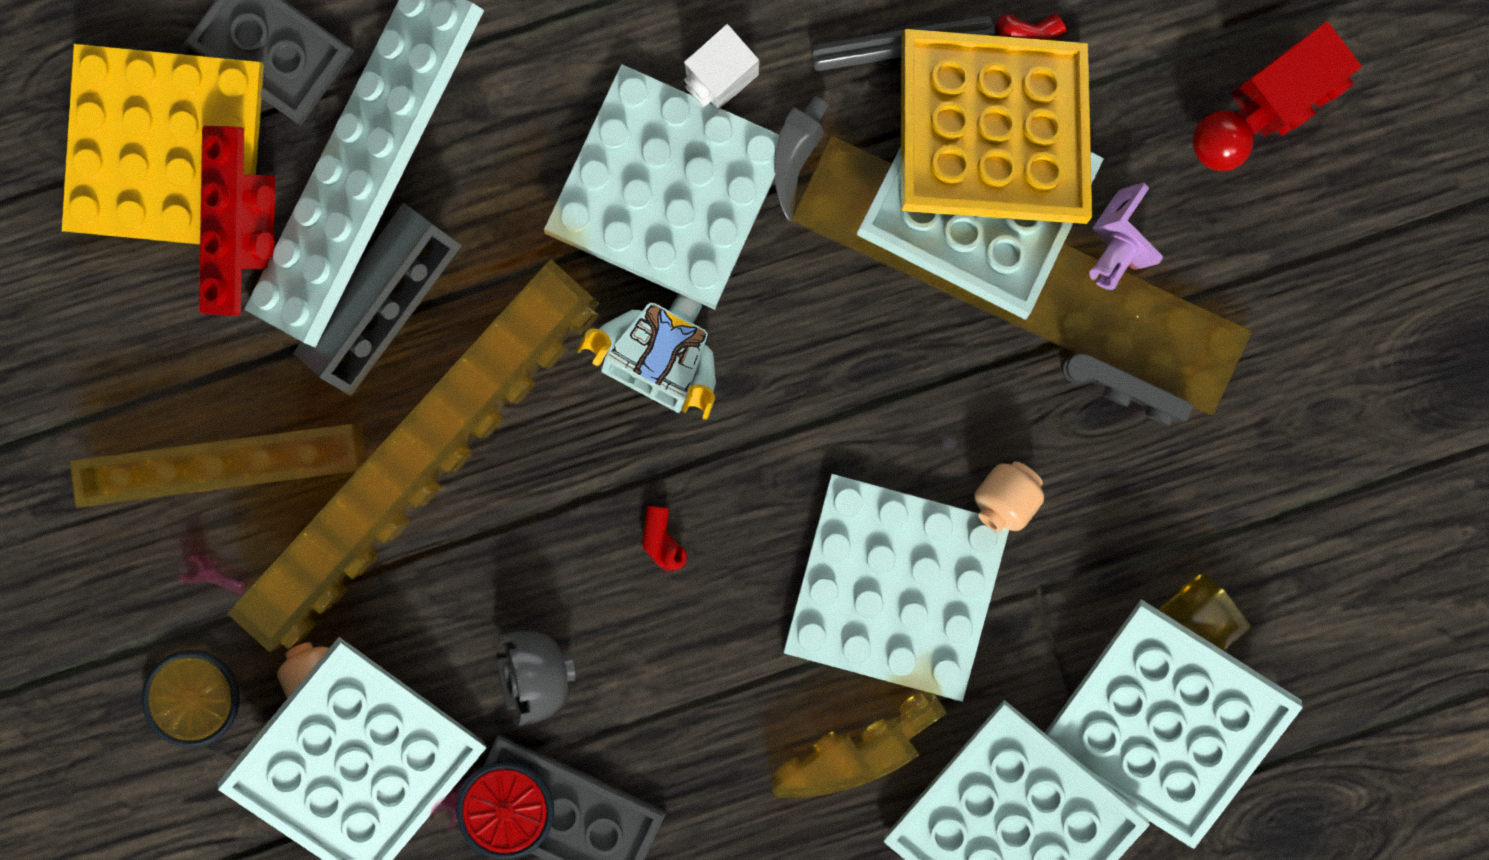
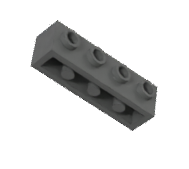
M403 202L356 266L316 348L301 341L293 354L318 377L352 396L462 245Z

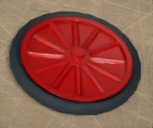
M511 761L495 762L478 769L465 781L456 803V819L465 840L476 851L495 859H516L534 851L546 839L554 819V801L544 779L534 770L523 764Z

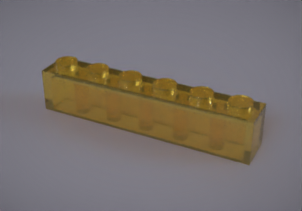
M346 424L70 461L76 508L368 470L362 424Z

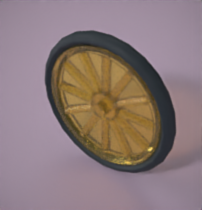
M198 650L178 651L159 661L149 672L142 693L143 711L147 722L154 732L167 742L188 748L205 746L225 735L235 721L240 703L239 687L229 667L216 656Z

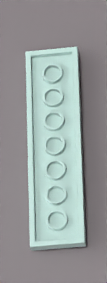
M467 0L398 1L274 248L267 269H264L244 310L303 343L316 348L484 12L483 9Z

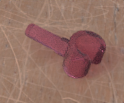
M204 556L185 557L197 563L199 572L196 577L188 573H178L179 578L183 582L189 584L209 582L243 596L247 585L213 570V565L208 558Z
M471 766L450 796H446L440 804L432 809L430 814L431 821L439 809H448L452 813L453 819L446 830L452 829L457 824L456 803L458 795L465 781L478 770L476 767Z

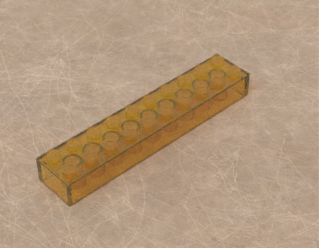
M550 259L227 614L269 652L282 646L289 649L295 643L297 645L301 643L317 625L312 620L317 612L321 614L326 609L330 610L347 593L348 589L343 585L349 577L353 579L358 574L361 576L378 559L380 555L374 551L381 542L385 544L389 540H395L411 521L406 517L413 507L417 509L420 506H426L441 490L442 486L437 482L445 472L448 474L452 471L454 473L457 472L472 456L473 451L468 448L477 437L480 439L483 436L488 438L505 419L500 414L503 408L509 402L512 404L514 402L516 404L520 403L536 385L531 379L541 367L548 370L551 369L567 351V348L562 345L573 332L582 335L599 316L594 311L599 302Z

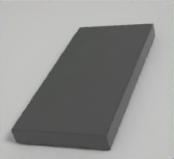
M501 733L498 735L484 766L505 761L523 764L534 770L544 779L554 801V819L551 830L539 847L530 852L531 854L544 860L645 859L666 815V811Z

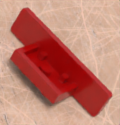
M205 125L202 128L199 311L201 314L239 316L241 313L242 269H267L269 259L273 255L275 248V176L243 174V127Z

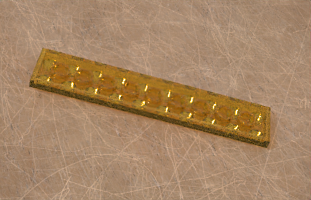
M830 137L792 222L1077 355L1086 354L1194 404L1193 409L1206 415H1214L1252 331L1125 272L1115 289H1104L1096 284L1102 274H1099L1095 280H1092L1089 275L1090 270L1096 265L1098 259L1063 244L1031 314L1025 320L856 235L892 164L836 137Z

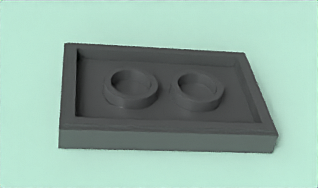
M215 0L185 41L186 45L203 57L264 63L262 99L300 126L354 52L348 45L284 0Z

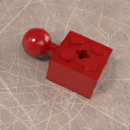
M1328 21L1302 38L1230 93L1242 108L1239 112L1217 111L1207 115L1198 123L1193 133L1192 146L1197 159L1204 166L1215 171H1230L1241 166L1252 152L1253 136L1256 133L1260 132L1265 137L1277 130L1283 136L1290 130H1294L1317 113L1312 107L1314 103L1320 108L1327 102L1336 99L1355 84L1350 76L1362 68V65Z

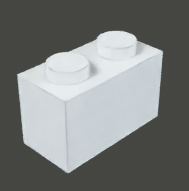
M728 24L684 62L687 76L684 79L687 83L685 87L703 108L708 103L714 105L717 109L722 108L759 75V59Z

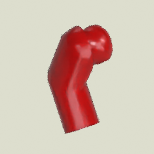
M1056 13L1036 25L1018 20L1015 15L1006 14L1000 17L995 25V32L998 36L1054 41L1067 33L1065 24Z
M647 505L642 538L643 550L661 569L666 571L681 569L686 564L687 553L666 532L670 508Z

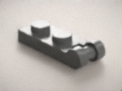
M1073 355L1066 358L1062 363V374L1069 382L1077 383L1089 380L1105 388L1102 396L1126 407H1128L1130 400L1147 407L1145 416L1166 426H1170L1173 420L1187 422L1194 407V404L1089 355Z

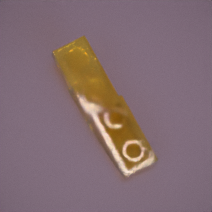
M920 692L909 698L899 707L902 714L887 724L884 719H881L861 733L863 741L859 744L855 743L847 730L840 735H837L835 731H831L812 745L815 751L813 754L801 762L795 757L774 772L777 779L771 782L772 791L777 798H805L845 791L874 781L918 757L919 754L910 739L947 712L933 693L924 697Z

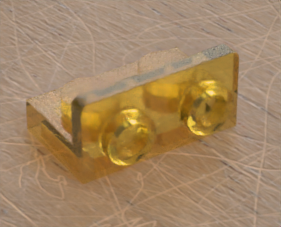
M1204 573L1186 583L1174 597L1158 609L1223 651L1251 628L1227 593Z

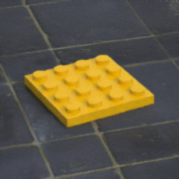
M905 29L901 37V211L1087 224L1092 218L1088 43Z
M74 44L62 231L200 245L202 128L205 125L243 127V174L256 175L264 63Z

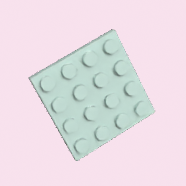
M621 64L544 228V233L715 310L775 178V153L779 134L721 108L717 109L710 103L703 108L694 96Z
M900 147L856 235L1026 320L1031 314L1073 223L901 211ZM1092 152L1091 184L1104 159Z
M831 474L783 653L963 702L1009 530L1003 528L1001 532H996L990 529L979 519V513Z
M1141 599L1045 731V734L1144 815L1150 822L1194 849L1297 716L1303 705L1302 700Z
M338 637L217 784L219 791L322 860H393L483 753L486 745L482 739Z
M1004 700L886 833L884 843L905 860H1118L1150 824L1144 815Z

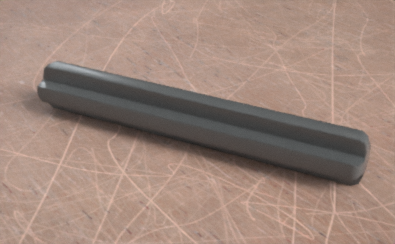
M989 16L911 28L914 30L995 36L993 21ZM904 30L815 44L811 51L815 70L822 71L900 58L901 37Z

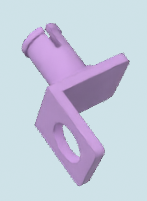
M1144 182L1120 189L1092 228L1108 244L1096 265L1089 272L1092 280H1095L1099 274H1102L1096 284L1104 289H1115L1128 266L1137 270L1157 265L1163 259V256L1128 221L1149 189ZM1129 199V201H1128L1120 210L1117 211V209H1118L1126 200Z

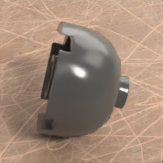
M533 630L498 634L496 647L505 645L506 656L497 659L503 697L507 710L517 708L519 716L512 719L514 725L522 726L551 717L561 708L568 695V682L575 680V667L570 653L562 654L559 645L547 634Z

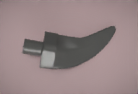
M813 96L804 112L797 108H792L785 119V124L777 142L774 173H776L775 184L781 208L788 221L794 219L800 170L825 134L819 121L829 105L817 96Z

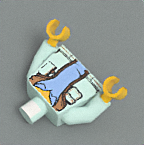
M677 294L669 310L655 303H649L643 311L632 309L605 323L599 329H589L585 333L576 351L578 353L583 349L593 351L596 357L592 363L596 366L600 365L605 357L602 373L677 413H680V411L686 413L689 406H695L703 411L702 419L709 417L715 401L714 388L716 377L713 352L705 345L708 333L693 324L702 308L699 302Z

